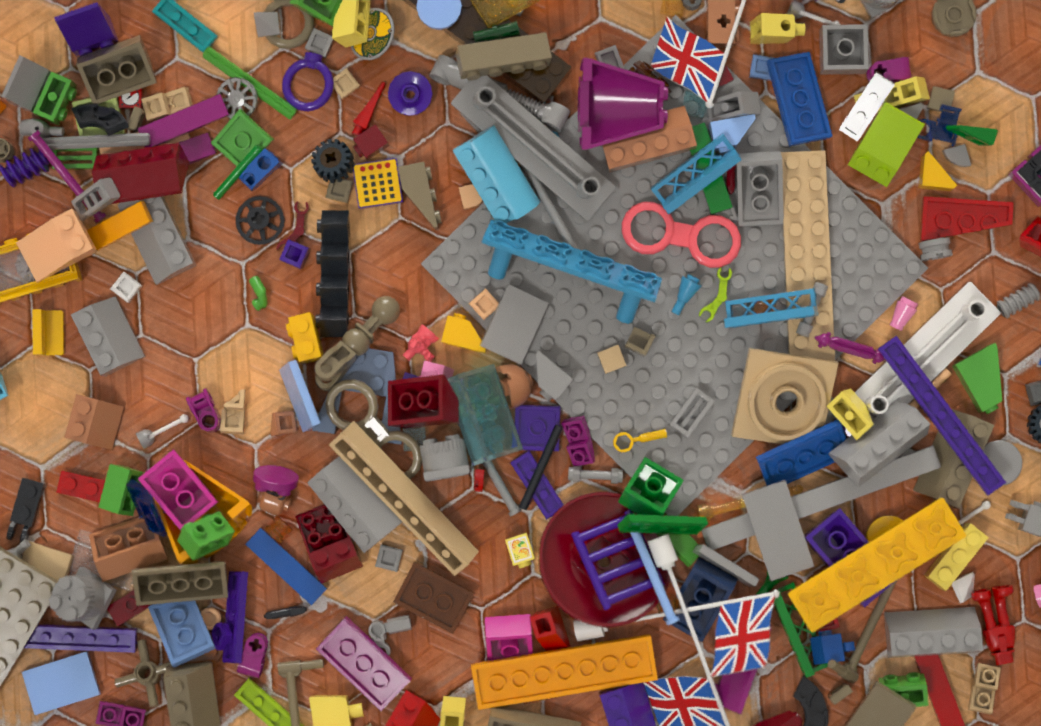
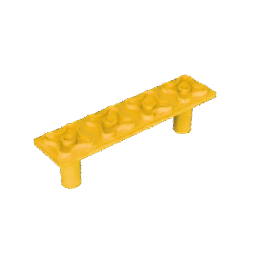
M939 498L788 592V596L809 630L814 632L966 537V533L944 498Z

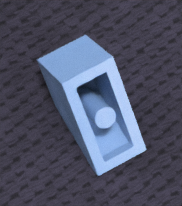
M755 114L710 122L711 142L721 134H724L732 146L736 148L756 119ZM722 141L715 147L714 152L719 151V154H725L729 149Z

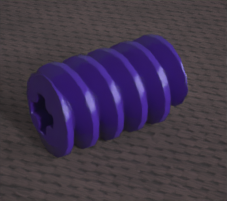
M30 148L31 156L22 152V160L15 155L14 164L8 159L5 160V168L0 164V171L9 185L15 188L17 187V181L24 184L25 177L29 180L33 179V173L41 176V169L49 172L50 163L40 150L36 152L33 148Z

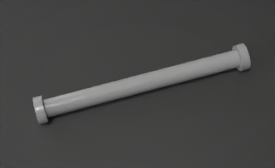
M468 416L457 424L463 428L510 511L508 514L511 517L522 511V509L517 507L472 428Z

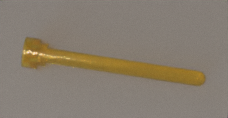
M801 485L788 487L791 496L800 494L804 490ZM739 499L715 506L706 505L705 503L696 507L698 517H706L707 521H710V518H714V515L745 508L746 506L744 500Z

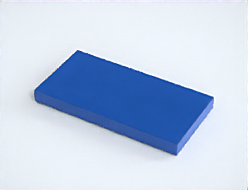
M810 52L767 60L766 63L789 147L833 137Z
M837 419L756 456L765 485L768 486L782 480L789 484L835 463L829 456V452L846 440L840 421Z

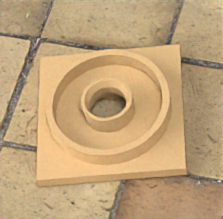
M749 348L731 432L732 437L785 444L824 426L829 410L827 405L831 400L838 362ZM783 392H793L797 397L796 406L787 412L780 411L776 406L778 396Z

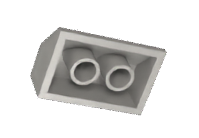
M116 297L91 304L71 314L101 376L106 377L146 357Z

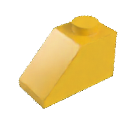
M454 313L453 317H447L441 340L443 344L486 354V349L480 346V337L471 322L466 320L467 316Z

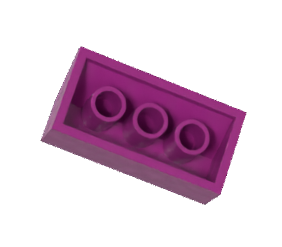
M757 669L720 675L718 684H714L724 708L742 714Z

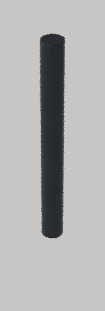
M554 426L519 508L527 511L563 430L562 427Z

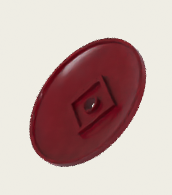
M588 493L567 502L547 523L541 536L538 551V565L542 582L556 605L577 621L603 628L619 627L635 622L648 614L660 602L654 587L611 604V608L604 610L573 541L571 533L577 531L582 533L625 515L624 512L629 509L618 503L621 494ZM615 528L586 540L584 543L589 554L632 536L630 532H619V529ZM643 533L646 542L658 538L657 533ZM636 545L607 556L609 560L607 567L600 566L598 561L593 562L598 575L641 557ZM645 566L602 584L607 596L650 578ZM658 567L666 592L671 578L667 569L662 570V567Z

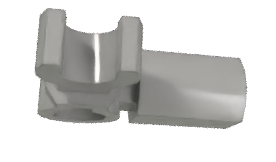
M404 615L387 619L385 623L381 620H375L370 624L368 631L372 641L380 648H385L387 655H390L391 648L385 642L387 639L386 633L394 634L412 630L410 616Z

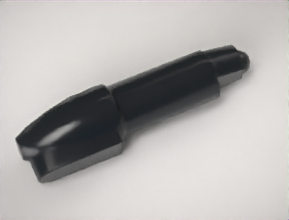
M290 606L288 608L266 612L264 618L294 617L305 613L307 608L304 606Z

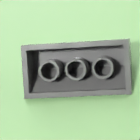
M163 196L118 204L121 212L140 201H145L154 222L131 234L156 285L197 266Z
M897 400L888 407L886 412L879 414L872 420L874 425L858 440L850 436L829 452V456L858 488L928 435L930 423L915 407Z
M340 456L307 482L363 553L376 545L402 523L394 512Z
M975 607L884 612L888 658L978 653L983 651L981 626Z

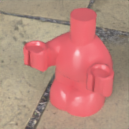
M422 324L418 332L409 340L408 349L403 356L410 361L415 354H421L424 356V359L431 362L435 356L428 350V347L432 343L437 342L439 338Z

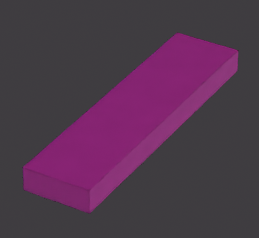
M218 94L138 128V132L149 133L151 143L150 145H145V147H154L230 115L221 94Z

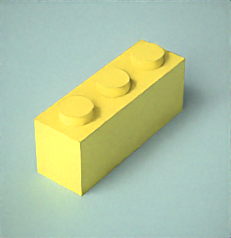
M965 523L962 527L966 537L944 550L924 575L941 590L947 591L989 538L971 523Z

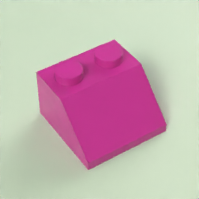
M530 614L485 617L488 661L533 654Z

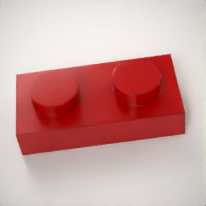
M61 471L56 493L100 502L106 480Z

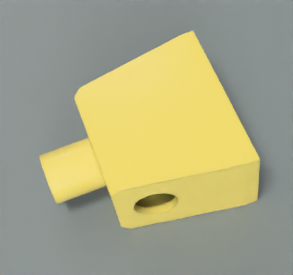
M761 13L750 22L751 44L788 43L795 36L805 35V23L795 22V16L791 14Z
M312 695L309 697L313 726H353L352 718L364 717L362 703L349 705L348 695Z

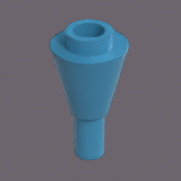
M690 274L687 277L682 276L678 299L671 312L680 315L685 304L702 287V285L698 284L700 279Z

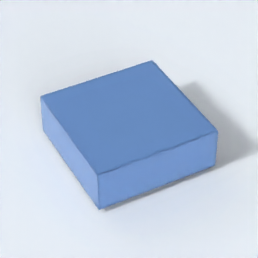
M753 54L749 78L771 81L766 61L773 59V57Z

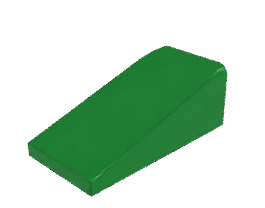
M949 125L946 127L948 131L978 146L994 145L998 133L997 129L963 125Z

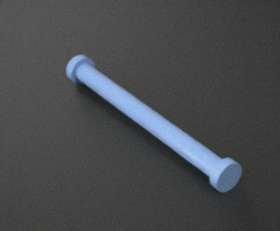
M631 533L668 620L666 621L667 626L680 621L679 617L675 616L641 534Z

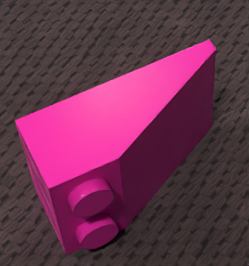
M174 449L138 478L180 530L186 523H193L219 502Z

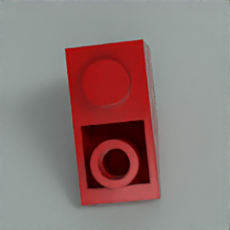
M558 606L537 611L529 617L535 637L546 651L571 647Z

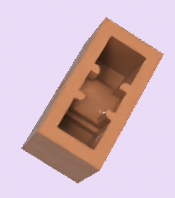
M708 0L706 3V40L716 48H726L739 10V6H735V0ZM721 19H724L726 23L725 28H722V25L719 23ZM739 28L736 30L731 48L734 47L735 41H739Z

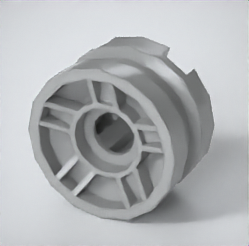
M939 238L918 243L919 249L922 250V255H920L921 261L953 256L952 250L949 249L950 238Z

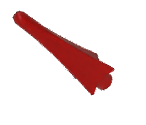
M381 82L372 98L354 119L353 126L355 127L352 134L356 137L362 131L368 129L378 100L386 86L385 82Z

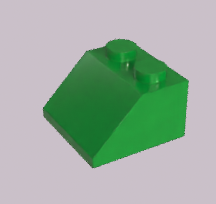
M644 457L624 489L618 503L638 515H664L684 480Z

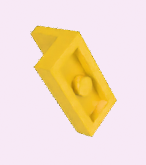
M32 309L33 355H64V312L62 310L45 311L42 309Z

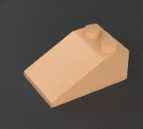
M70 209L52 218L16 242L37 283L98 252L83 222L74 209Z

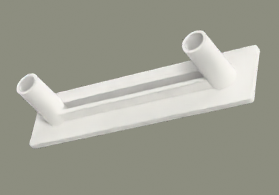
M968 282L904 346L929 380L932 381L1001 312L972 282ZM887 362L855 391V394L866 405L872 420L879 414L886 412L888 407L897 400L908 404L914 399Z

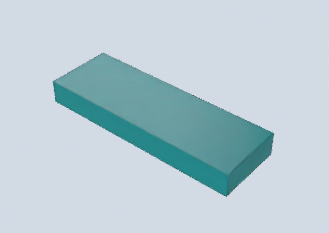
M161 0L152 10L158 18L202 53L206 48L211 47L218 38L215 33L174 0Z

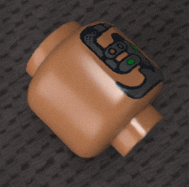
M268 490L259 493L257 502L260 503L259 507L261 510L278 516L283 510L288 511L292 499L289 496H281L275 491Z

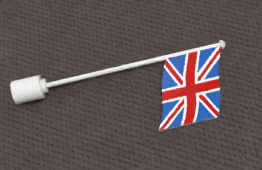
M746 0L741 1L724 53L707 40L680 28L667 17L651 62V67L664 78L692 91L705 101L707 108H712Z
M666 534L652 539L647 543L656 567L668 570L707 678L679 676L643 682L659 726H730L713 678L710 677L709 667L671 568L675 566L674 561H677L678 558L670 536Z
M774 589V592L687 608L688 612L721 606L716 626L715 660L710 677L765 668L770 650V619L774 600L780 595L778 590ZM682 609L673 610L675 614L683 613ZM665 613L645 615L637 621L664 617ZM576 619L573 620L577 641L605 637V632L608 631V627H596Z

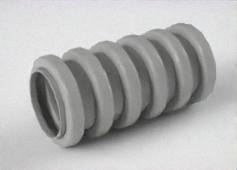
M1028 283V287L1023 286L1021 291L1016 290L1015 294H1009V297H1004L1003 301L998 300L997 307L1002 316L1008 319L1010 314L1015 315L1016 311L1020 312L1023 307L1027 308L1028 304L1032 305L1035 300L1039 301L1041 296L1036 286Z

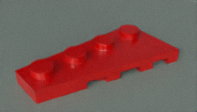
M924 196L922 197L920 242L1011 226L1014 202Z

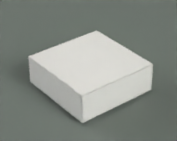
M123 272L110 289L127 303H130L143 285L126 272Z

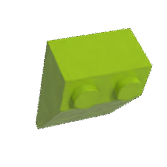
M885 102L855 149L848 165L887 187L925 124Z

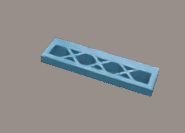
M721 134L653 185L651 190L660 200L665 211L670 214L742 159L725 135ZM723 141L729 151L724 155H714L715 147ZM701 157L710 158L709 166L705 169L696 168V162ZM682 171L691 172V179L686 183L677 182L678 175ZM664 185H673V192L666 198L658 191Z
M815 289L725 301L727 318L724 319L725 328H736L819 316ZM810 294L811 306L801 307L796 303L801 295ZM796 296L794 300H791V299L789 298V297ZM779 298H785L791 303L786 310L779 311L774 307ZM774 299L771 304L768 301H766ZM758 301H763L769 306L764 313L757 314L752 310ZM740 304L747 309L742 316L733 317L732 305Z

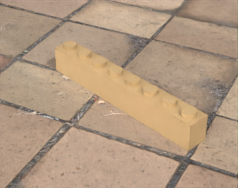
M355 421L348 425L329 444L454 576L469 565L479 551Z

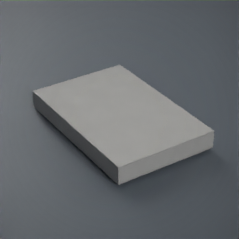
M507 284L480 346L521 365L549 303Z

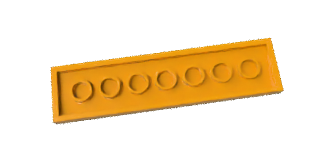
M650 634L471 664L478 710L658 680Z

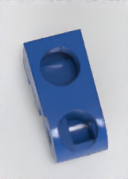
M264 148L239 176V179L251 191H254L283 163L269 149Z

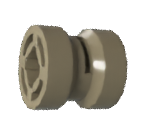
M0 138V163H6L5 160L11 161L14 158L15 149L11 143Z

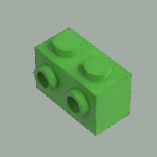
M51 72L33 113L59 126L60 122H63L68 114V109L66 108L69 101H73L77 94V85L72 80Z
M110 464L98 508L116 514L133 516L142 484L138 478L145 472L122 465Z
M218 511L211 515L206 514L196 522L186 523L181 528L177 541L194 561L229 545L235 530Z
M912 672L904 676L890 674L883 678H878L881 684L914 703L916 707L929 706L924 674Z

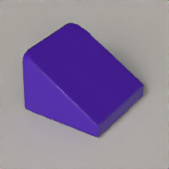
M288 239L279 260L302 270L310 249Z

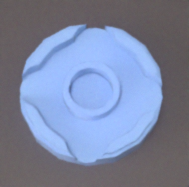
M417 0L418 16L431 29H447L461 15L462 5L460 0Z

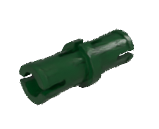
M515 21L500 26L495 24L492 25V28L474 31L473 35L475 43L519 36L520 31L518 23Z

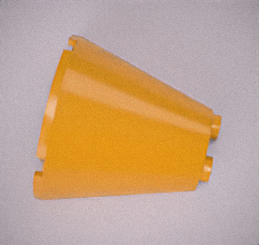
M184 460L219 501L204 515H211L219 511L235 530L232 541L248 523L245 518L252 515V506L247 500ZM155 500L180 565L196 564L198 560L193 561L177 541L181 530ZM222 548L202 557H205L207 559L215 553H217L218 551H220Z

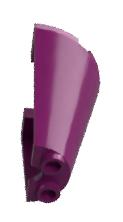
M582 58L580 71H583V73L579 77L578 132H582V136L579 137V144L582 150L664 128V123H667L668 112L663 110V100L667 101L668 87H664L663 81L590 58Z

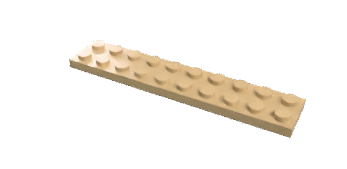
M825 151L781 152L783 160V244L786 292L812 289L815 282L828 286L825 297L821 298L818 305L819 316H814L811 324L813 328L809 337L796 333L799 322H802L804 318L787 320L788 353L835 361V350L829 346L819 348L818 341L814 339L815 336L827 332L831 333L830 337H834ZM810 294L801 295L796 303L801 307H808L811 301ZM796 296L789 297V298H790L791 300H794ZM786 300V309L791 304L788 300Z

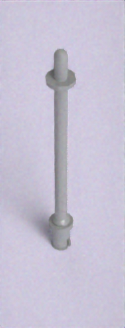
M523 167L564 242L578 249L542 183ZM586 280L590 287L596 286L595 282Z

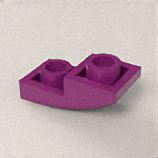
M579 416L564 419L561 424L569 442L566 448L573 466L594 463V449L585 417Z
M100 700L95 723L105 726H143L146 709Z

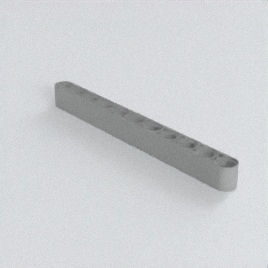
M933 445L896 458L859 488L847 476L794 495L791 498L798 519L933 471L940 468L941 464ZM748 512L701 530L706 546L712 550L755 535Z

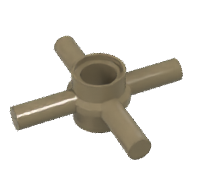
M146 640L137 641L141 662L136 665L133 674L116 678L114 682L117 688L134 682H139L146 686L149 706L153 708L159 706L155 684L160 681L161 675L165 673L166 666H170L171 662L158 666L151 662ZM151 669L150 676L145 679V672Z

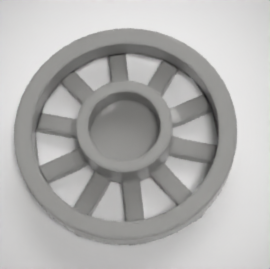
M238 77L230 78L224 81L218 88L217 95L224 93L228 96V98H223L224 102L228 101L229 103L226 105V108L233 107L232 113H229L230 116H227L231 119L236 113V108L242 109V106L249 109V112L246 113L248 116L255 111L258 95L256 89L248 80L239 79ZM237 81L236 90H234L231 82ZM241 82L247 85L243 90H240ZM227 84L231 92H228L224 89V87ZM250 89L253 96H247L246 92ZM253 99L252 106L246 103L247 100Z

